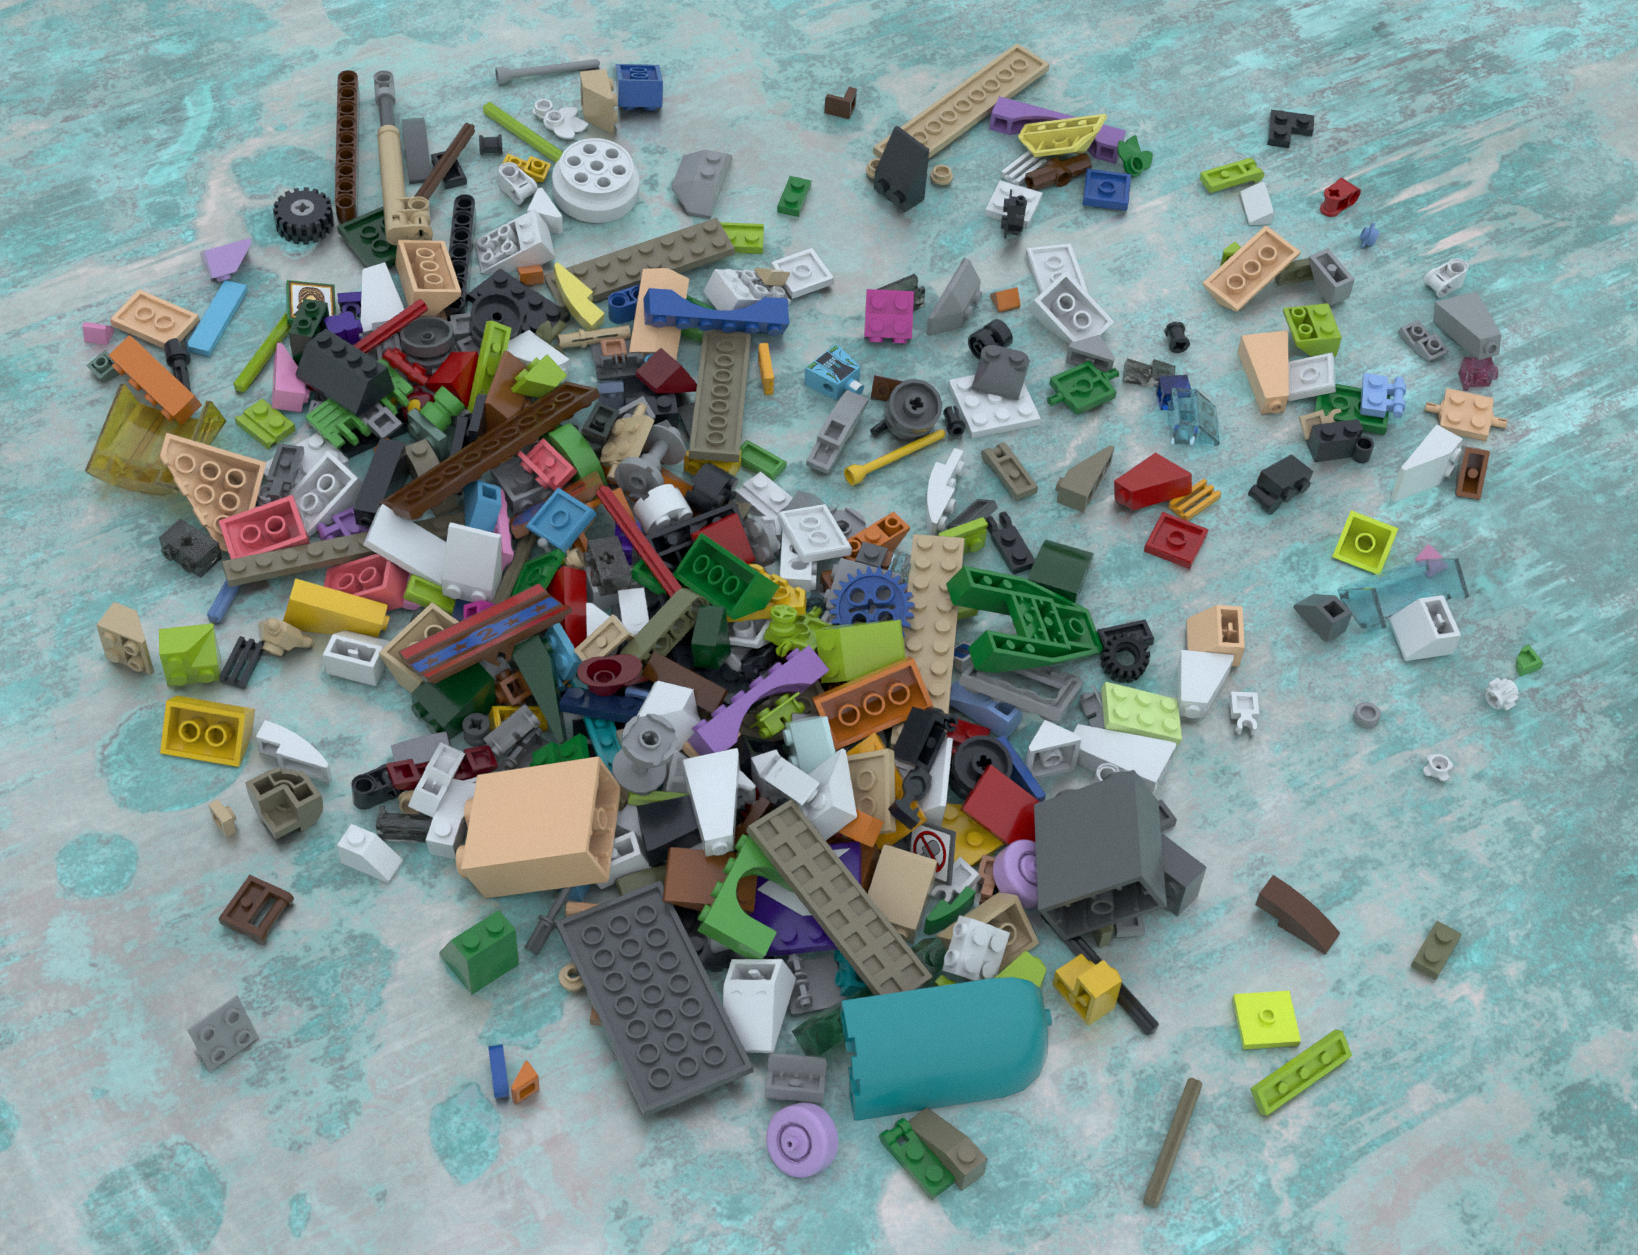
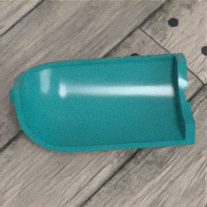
M1008 977L843 1000L841 1002L840 1017L846 1052H852L853 1056H850L852 1067H848L849 1099L854 1121L922 1111L925 1108L935 1109L999 1099L1024 1091L1040 1076L1048 1055L1047 1026L1052 1025L1050 1010L1045 1009L1041 989L1029 980Z

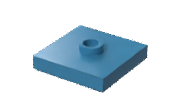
M557 488L525 527L539 538L547 539L550 545L565 553L597 514L584 503Z

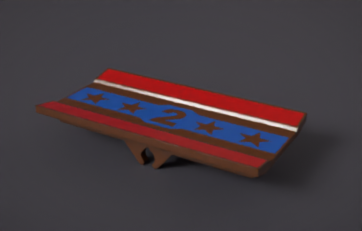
M538 583L398 651L402 660L421 679L427 683L435 684L482 660L500 666V663L497 661L499 652L504 653V660L509 662L516 643L563 621L566 615L572 613V609L561 604Z

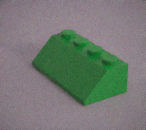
M700 533L673 573L677 580L695 593L703 596L713 606L726 607V615L733 620L765 609L780 587L703 533Z

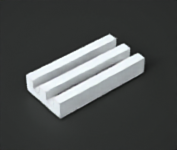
M1027 151L1003 169L1001 177L1011 184L1021 186L1026 182L1025 174L1045 167L1047 160L1044 158L1040 160V157H1034L1030 151Z

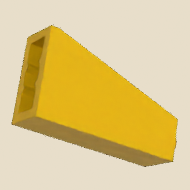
M295 578L283 622L289 623L304 632L333 635L347 630L378 638L381 630L386 631L390 616L385 615L387 604Z

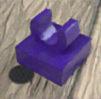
M362 292L337 293L338 304L342 308V313L347 312L349 308L356 309L357 317H360Z

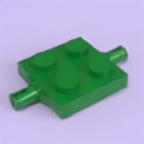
M1087 361L1051 377L1049 385L1057 394L1047 397V403L1052 407L1057 403L1064 402L1076 415L1116 398L1117 391L1110 384L1109 380L1119 377V371L1113 368L1107 372H1102L1090 361Z

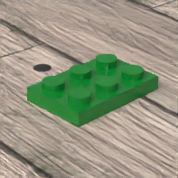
M1335 384L1336 392L1316 396L1314 412L1323 410L1325 416H1327L1331 410L1341 409V412L1336 413L1333 417L1335 422L1359 419L1363 431L1385 435L1389 411H1386L1384 418L1360 414L1361 388Z

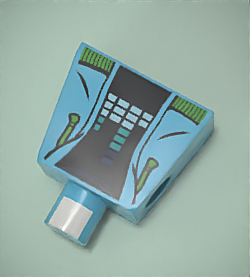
M837 344L805 367L804 384L834 400H839L847 390L861 395L864 390V386L859 383L860 366Z

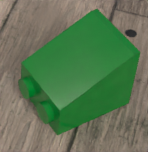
M498 910L450 940L439 952V955L472 995L519 965L516 930L501 911Z

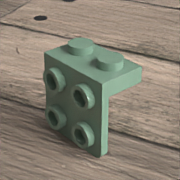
M415 408L408 412L407 427L410 434L418 441L426 439L440 460L449 456L456 430L453 421L443 433Z

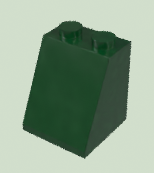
M479 662L435 684L423 681L411 693L413 703L411 709L418 719L422 718L427 723V727L432 734L447 732L450 739L463 732V721L468 715L480 713L488 716L492 706H497L494 678Z

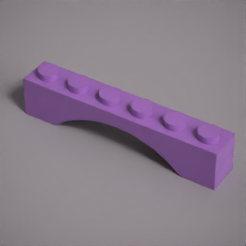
M999 96L991 113L989 130L1014 135L1019 134L1025 124L1076 117ZM1103 124L1087 151L1096 159L1116 164L1119 158L1118 142L1125 140L1126 130Z
M807 646L802 651L796 648L786 657L788 662L784 665L778 662L767 671L769 674L767 678L763 679L760 676L749 685L750 691L745 694L741 690L730 699L732 704L726 708L724 704L711 714L713 719L709 722L703 719L692 728L694 734L687 741L699 756L729 750L737 742L741 722L752 704L774 694L803 693L829 671L827 666L810 646Z

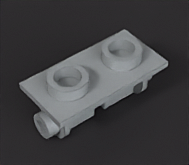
M1092 684L1094 692L1083 693L1080 696V704L1087 718L1097 714L1096 717L1089 720L1091 727L1105 729L1102 693L1098 692L1094 684Z
M524 704L483 739L495 754L501 758L526 737L527 732L532 728L536 729L541 722Z

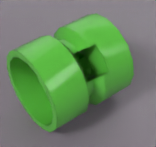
M441 386L434 395L435 402L428 401L419 412L444 433L452 424L450 417L460 415L466 406L445 387Z

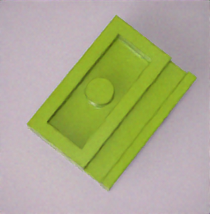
M720 222L735 248V253L763 254L764 224Z
M260 399L244 410V414L240 417L238 415L235 417L236 424L268 450L273 443H279L296 431L295 424L278 410L272 408L264 399Z
M982 517L940 532L938 536L964 538V554L976 552L985 547L987 534L985 527H988V523Z

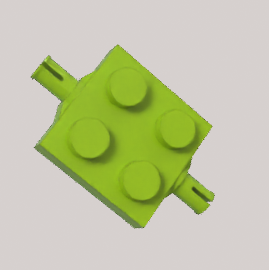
M814 606L806 615H798L794 621L795 633L793 635L779 637L770 633L768 627L765 630L764 639L778 646L776 653L778 656L781 654V657L786 656L789 650L794 651L798 648L802 651L807 646H810L817 653L815 630L833 625L819 619V616L822 615V609L820 607L817 609V606Z

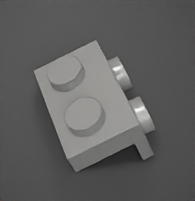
M769 1053L764 1098L823 1103L827 1059Z

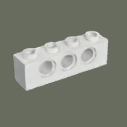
M783 530L780 577L787 580L788 585L793 588L800 587L804 589L807 600L810 601V591L816 590L817 561L802 563Z

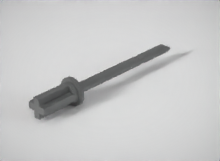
M566 887L561 890L546 917L538 916V925L524 947L527 951L534 955L540 953L554 928L557 929L554 920L573 887Z

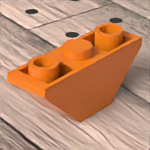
M893 511L847 539L852 547L851 555L843 556L842 558L855 561L863 541L888 548V551L893 553L909 532L910 526Z

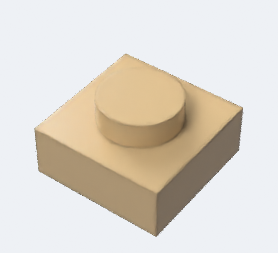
M219 799L208 804L212 820L226 838L235 834L234 821L237 818L233 810L229 806L224 807Z

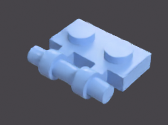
M1364 373L1361 387L1360 414L1384 418L1386 411L1393 412L1395 418H1401L1406 406V401L1403 399V396L1406 394L1404 378L1398 376L1394 379L1393 384H1389L1388 376ZM1387 395L1394 396V399H1387Z

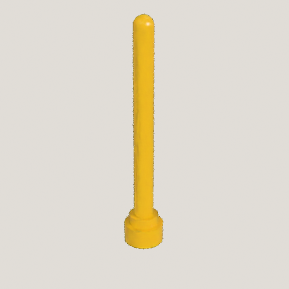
M939 429L862 466L860 464L850 465L844 468L845 479L851 486L857 485L863 481L866 474L943 439L946 433L944 430Z

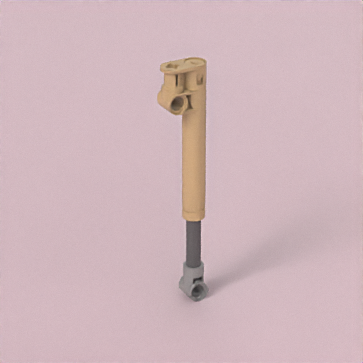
M381 70L374 74L373 79L375 102L379 107L380 128L377 132L386 239L393 245H397L398 240H431L433 231L429 226L431 222L429 201L424 197H406L400 132L395 127L393 106L396 102L394 76L390 71Z

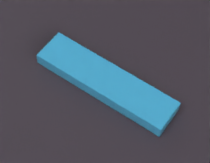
M224 280L188 341L191 353L207 357L211 356L248 292L247 285Z

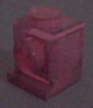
M1475 357L1463 358L1458 372L1463 391H1468L1469 387H1488L1491 385L1492 380H1497L1498 368L1494 366L1492 357L1481 360Z

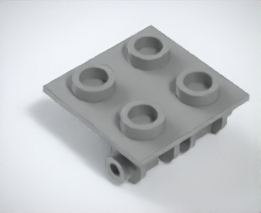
M796 953L788 956L786 965L796 977L789 1000L791 1015L841 1007V1002L847 1000L846 996L840 995V987L835 985V975L839 969L837 962L834 960V955L803 960Z
M237 995L187 1029L197 1048L194 1053L200 1061L203 1060L209 1072L259 1038Z

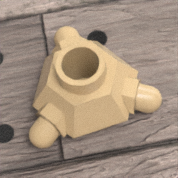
M273 617L261 621L258 625L261 641L265 642L262 649L273 655L282 657L284 651H290L294 647L309 648L313 644L312 638L303 636L300 629Z

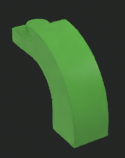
M570 423L564 426L558 424L553 431L544 433L539 437V440L544 438L578 471L571 478L573 483L597 470L605 487L608 486L604 471L596 454L583 435Z

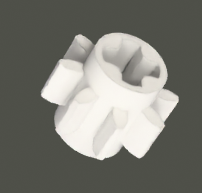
M1497 677L1488 683L1489 688L1485 690V698L1492 708L1498 710L1504 708L1507 711L1516 705L1514 701L1519 699V691L1513 681L1506 678L1500 680Z

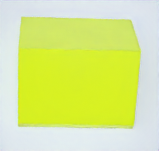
M1351 510L1332 557L1380 575L1391 552L1399 528Z

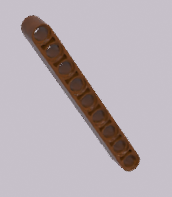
M352 70L340 72L337 80L335 209L337 219L341 224L358 217L360 90L358 75Z

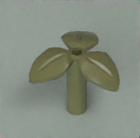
M550 321L542 323L538 327L536 335L565 356V353L559 347L551 344L557 337V334H560L565 329L564 322L558 321L553 327H551Z

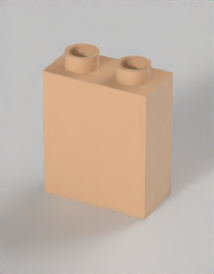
M600 757L477 775L474 797L468 799L464 806V817L468 826L466 843L459 846L456 851V866L460 876L464 879L469 878L485 898L608 882L621 786Z

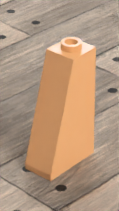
M1287 330L1241 335L1237 352L1261 414L1284 412L1289 396Z

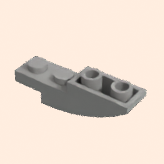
M849 390L842 395L817 436V441L806 460L807 466L827 475L829 474L846 440H849L869 399Z

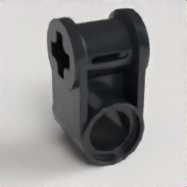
M386 764L364 774L357 775L352 780L353 804L357 808L363 810L370 809L388 800L396 799L402 792L406 791L393 787L385 767Z

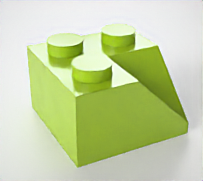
M213 623L159 629V656L167 686L220 681L221 654Z

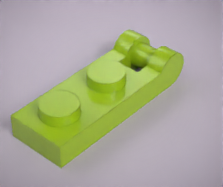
M1247 158L1200 173L1199 179L1207 190L1213 193L1249 181L1259 182L1264 178L1265 173L1261 168L1256 167L1257 163L1253 158Z

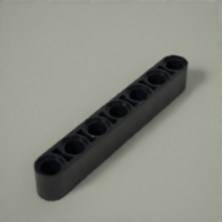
M461 194L454 200L449 256L461 289V297L444 309L447 321H450V315L465 314L468 310V293L476 228L475 199L468 194Z

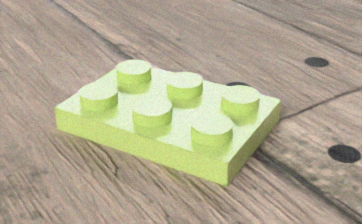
M1105 682L1103 684L1101 693L1105 729L1176 743V746L1179 745L1182 741L1178 699L1114 683Z

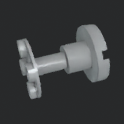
M652 425L643 446L647 454H642L639 458L627 457L616 468L614 472L615 481L623 492L625 489L631 492L629 495L635 500L642 498L644 501L649 497L648 492L664 485V479L660 473L662 469L661 463L674 465L684 459L686 455L685 445L680 438V432L674 427L667 428L660 425Z
M647 714L642 717L638 715L626 723L621 736L622 749L616 753L612 763V775L619 785L625 790L637 793L640 796L649 795L663 784L667 774L666 763L673 758L678 745V738L676 740L673 725L664 717L656 714Z

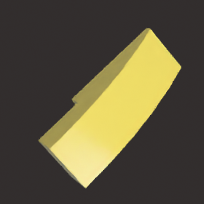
M557 262L554 265V277L565 305L586 331L597 330L604 323L605 313L592 303L593 291Z

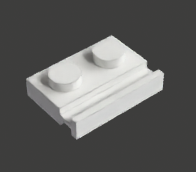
M759 472L745 482L742 488L735 490V497L740 502L751 503L750 510L760 517L778 515V512L784 511L793 498L762 472Z

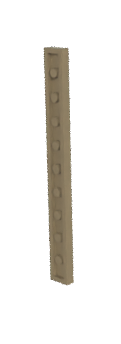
M465 511L413 523L447 542L450 522L465 526ZM367 531L222 561V568L228 586L233 587L343 564L377 553L363 545L369 532Z

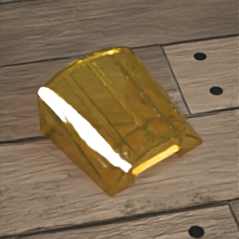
M120 384L85 472L112 485L150 495L175 494L179 492V488L173 480L174 476L168 466H164L159 458L165 434L169 433L211 445L226 423V419L212 401L206 400L199 419L189 418L182 425L175 420L170 422L161 414V410L139 403L127 386Z

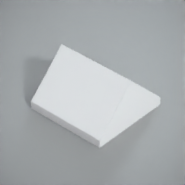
M1044 720L1028 748L1025 765L1033 777L1039 779L1075 770L1081 744L1080 735Z

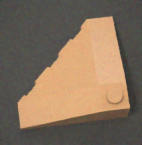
M166 433L159 458L164 466L167 465L173 474V480L182 495L188 498L194 508L192 511L202 527L205 526L211 535L215 548L229 553L219 520L255 508L266 462Z

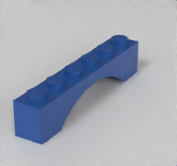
M649 288L643 298L645 325H652L656 328L671 326L677 329L699 328L701 331L713 329L722 330L726 333L741 331L751 334L768 333L770 336H778L783 334L789 326L788 298L764 297L746 308L722 311L693 304L670 289Z

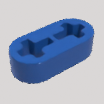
M503 1044L488 1046L495 1099L510 1097Z

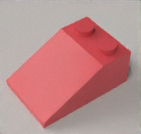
M293 495L219 520L231 559L311 543Z
M374 554L327 568L324 587L387 604V612L403 607V596L409 572L381 555Z

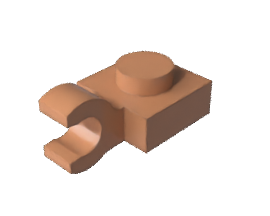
M982 856L978 870L982 878L977 882L983 884L979 904L992 897L994 888H997L993 877L995 857Z

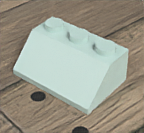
M811 716L785 723L786 730H783V738L786 746L790 745L793 756L789 757V762L806 774H809L836 753L827 716Z

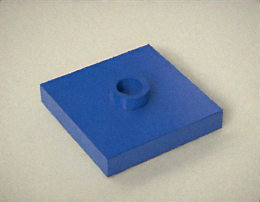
M1087 169L1082 205L1127 211L1131 174Z

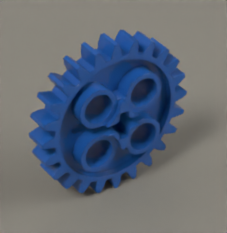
M867 566L866 574H862L858 568L857 577L854 578L848 573V583L839 581L843 589L841 591L833 590L834 594L838 597V599L830 600L831 605L836 607L829 611L831 616H837V618L831 621L833 626L854 624L858 618L867 619V623L879 622L883 616L890 615L893 617V620H901L902 629H911L912 627L907 622V619H914L915 615L908 610L915 608V604L907 601L913 598L912 592L904 593L908 589V584L903 583L899 585L901 577L898 575L892 579V571L890 569L883 575L881 567H878L876 573H873L870 566ZM889 590L891 591V596L889 599L882 601L878 599L879 592ZM857 592L865 594L864 600L860 603L852 602V597ZM871 604H875L876 608H878L874 609V614H870L868 611L871 608ZM891 605L896 606L895 609H885L886 607H889ZM850 609L861 610V611H856V612H854V613H849V610H850Z

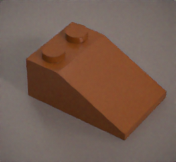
M670 847L668 850L662 902L697 911H702L705 904L710 906L714 899L710 894L718 880L723 882L726 876L722 872L730 857L735 859L737 853L727 852L723 855L706 857L704 850ZM756 875L740 879L736 887L737 901L747 915L754 912L757 885Z

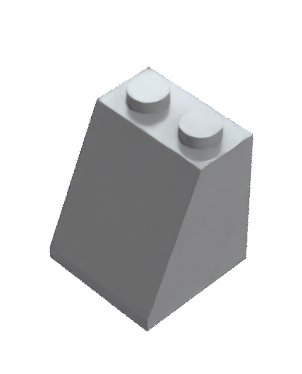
M840 558L839 565L835 564L832 570L831 579L834 580L832 587L826 590L823 603L826 604L828 611L836 608L830 603V600L838 599L833 590L841 591L843 589L839 581L848 583V573L854 578L857 577L858 568L862 574H866L867 566L869 565ZM870 566L872 572L876 573L877 567ZM882 569L883 575H885V573L888 570ZM892 572V579L899 575L901 577L899 585L903 584L904 581L901 574ZM882 590L878 594V599L882 601L889 599L891 591ZM862 592L855 593L852 597V602H862L865 594ZM871 604V608L868 610L870 614H874V609H878L875 604ZM891 605L889 607H886L885 609H895L896 606ZM850 609V610H849V613H854V612H856V611H861V610ZM886 615L880 621L893 620V617ZM865 618L856 619L857 621L867 623Z

